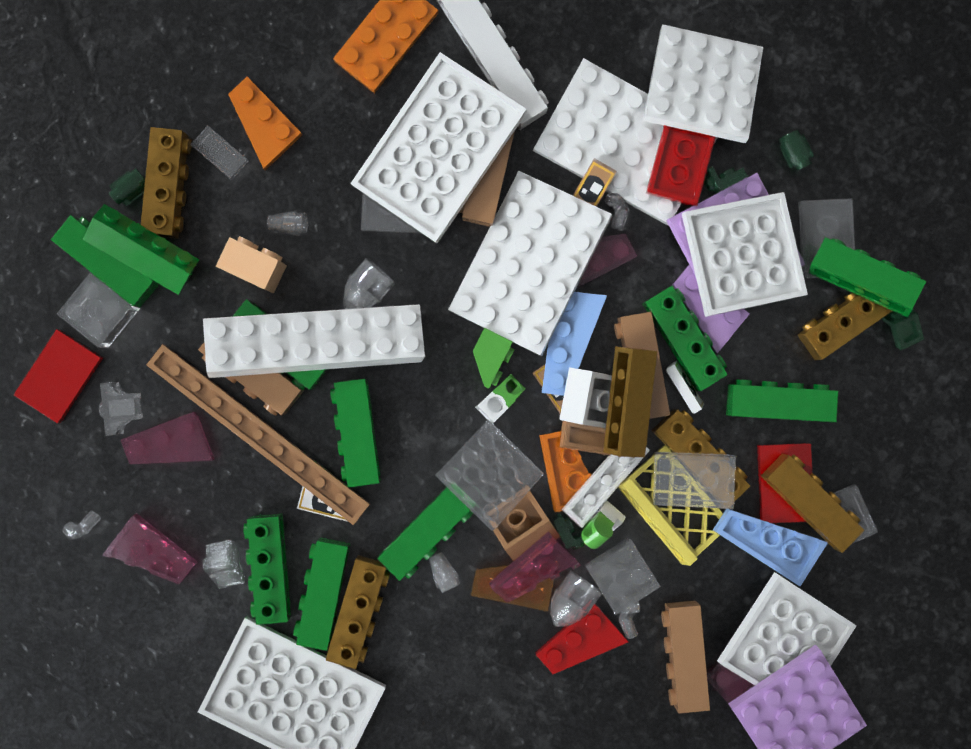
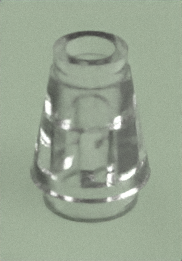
M300 210L269 215L267 225L269 230L300 236L307 233L308 217L306 213H301Z
M443 552L429 558L436 588H440L441 593L460 585L458 579L460 576Z

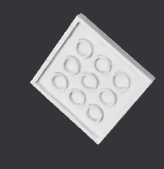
M662 24L643 121L746 143L750 134L763 47Z
M784 192L682 213L705 317L808 295Z
M774 572L717 661L754 685L814 645L821 650L831 666L856 628V625Z

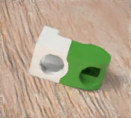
M510 374L475 408L492 424L516 401L515 399L526 388Z
M606 500L583 528L581 536L584 543L592 549H598L613 535V531L624 522L626 517Z

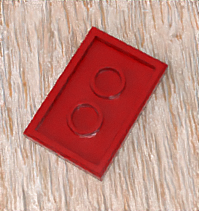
M664 125L646 194L691 206H698L716 137Z
M56 329L14 393V396L54 422L61 423L103 357L63 331Z
M811 443L757 445L760 519L770 523L806 522L761 475L781 454L797 456L805 464L803 469L810 475L812 473Z

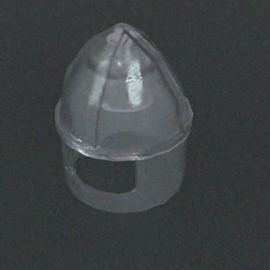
M365 258L356 270L349 275L345 284L344 309L372 308L382 302L383 297L396 283L381 268L368 258Z
M570 570L559 587L555 589L551 600L550 615L553 625L564 627L581 621L586 615L590 614L591 609L602 593L587 580Z

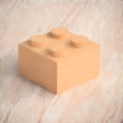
M240 236L238 240L229 237L216 267L274 293L287 265L281 262L282 257L266 248H263L262 252L257 250L259 246Z

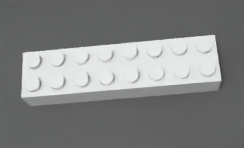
M420 305L203 319L206 371L209 378L422 362L425 357Z

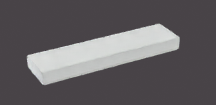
M647 447L645 455L650 451ZM609 455L561 510L579 527L583 528L644 457Z

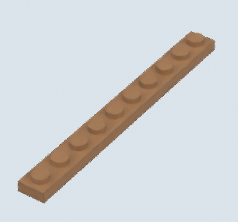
M162 344L146 364L352 525L358 521L370 505L363 497L166 345Z

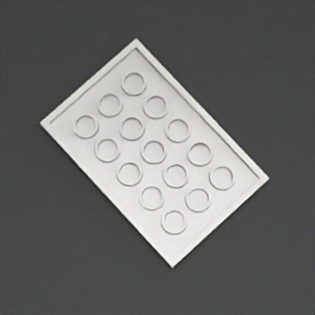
M440 52L359 170L351 185L435 243H438L526 115L527 109Z
M583 58L533 151L581 178L584 177L593 159L599 160L617 171L606 192L668 225L666 220L675 216L681 203L646 194L664 125L643 121L648 98L647 93Z
M518 171L494 218L493 226H490L448 310L542 356L612 218V214Z
M246 616L198 713L271 749H355L386 685L353 668L325 661L327 655L310 647L296 645V640L264 624L256 625V620Z

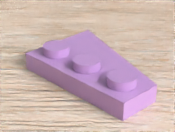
M690 265L686 267L672 284L674 289L678 288L684 295L686 300L684 302L685 307L688 311L692 310L699 320L698 328L702 334L705 332L710 337L713 343L711 348L717 354L748 317L749 313L745 309L705 317L697 279Z

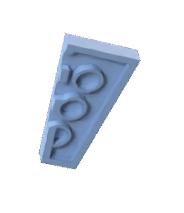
M582 292L573 293L548 343L542 393L564 396L569 367L579 369L607 295Z
M726 508L713 531L798 586L802 585L827 545L826 541Z

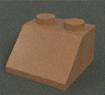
M527 486L484 514L503 548L516 565H519L560 537Z

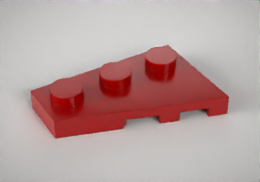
M593 601L535 653L550 672L555 674L628 643V640Z

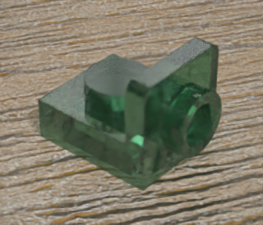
M711 166L707 169L704 184L715 195L746 179L748 176L744 168L737 171L731 168L719 175L721 179H719L714 167Z
M912 310L908 317L892 311L882 318L884 322L890 325L894 342L898 349H906L924 340L919 316L915 311Z
M561 513L552 517L566 549L572 547L573 550H576L586 545L581 536L582 532L574 536L571 535V533L575 532V529L569 517L564 519Z

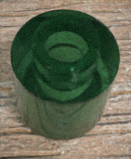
M795 130L779 139L781 143L779 147L790 169L796 167L798 171L812 164L810 159L814 157V154L804 134L801 135L799 130Z
M136 168L131 172L128 170L109 185L112 189L109 195L118 205L123 202L127 206L144 193L145 178Z

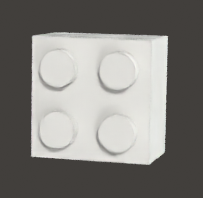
M569 367L560 420L606 428L612 375Z

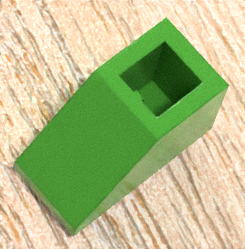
M484 328L473 349V354L483 385L489 389L491 384L496 386L503 373L499 371V368L503 361L509 362L515 349L510 347L512 341L487 328Z

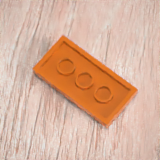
M379 0L333 60L375 94L438 15V9L426 0Z

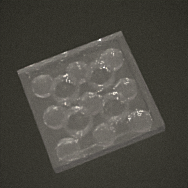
M488 419L435 476L493 531L544 473Z

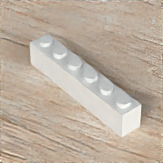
M436 0L491 86L527 109L526 115L518 125L519 129H523L545 115L548 109V100L541 90H536L532 84L534 82L532 74L527 68L523 70L519 64L520 57L513 46L508 47L504 40L506 35L499 24L495 26L490 19L492 14L488 6L484 2L481 4L479 0Z

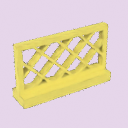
M663 445L618 486L622 494L682 565L691 566L697 560V556L720 536L715 531L707 530V515H716L720 519L723 513L666 445ZM663 454L670 460L669 471L657 470V459ZM652 464V470H647V468ZM642 472L652 473L651 488H642L635 479ZM656 474L669 475L668 490L656 489ZM674 475L685 478L686 491L673 490ZM655 492L668 493L667 508H659L655 504ZM673 493L686 494L685 510L672 509ZM691 495H698L703 500L702 511L690 510ZM662 511H667V517ZM672 512L685 513L684 528H675L671 523ZM690 513L702 514L701 530L689 529ZM689 532L701 533V544L695 549L688 543ZM706 533H712L706 538Z

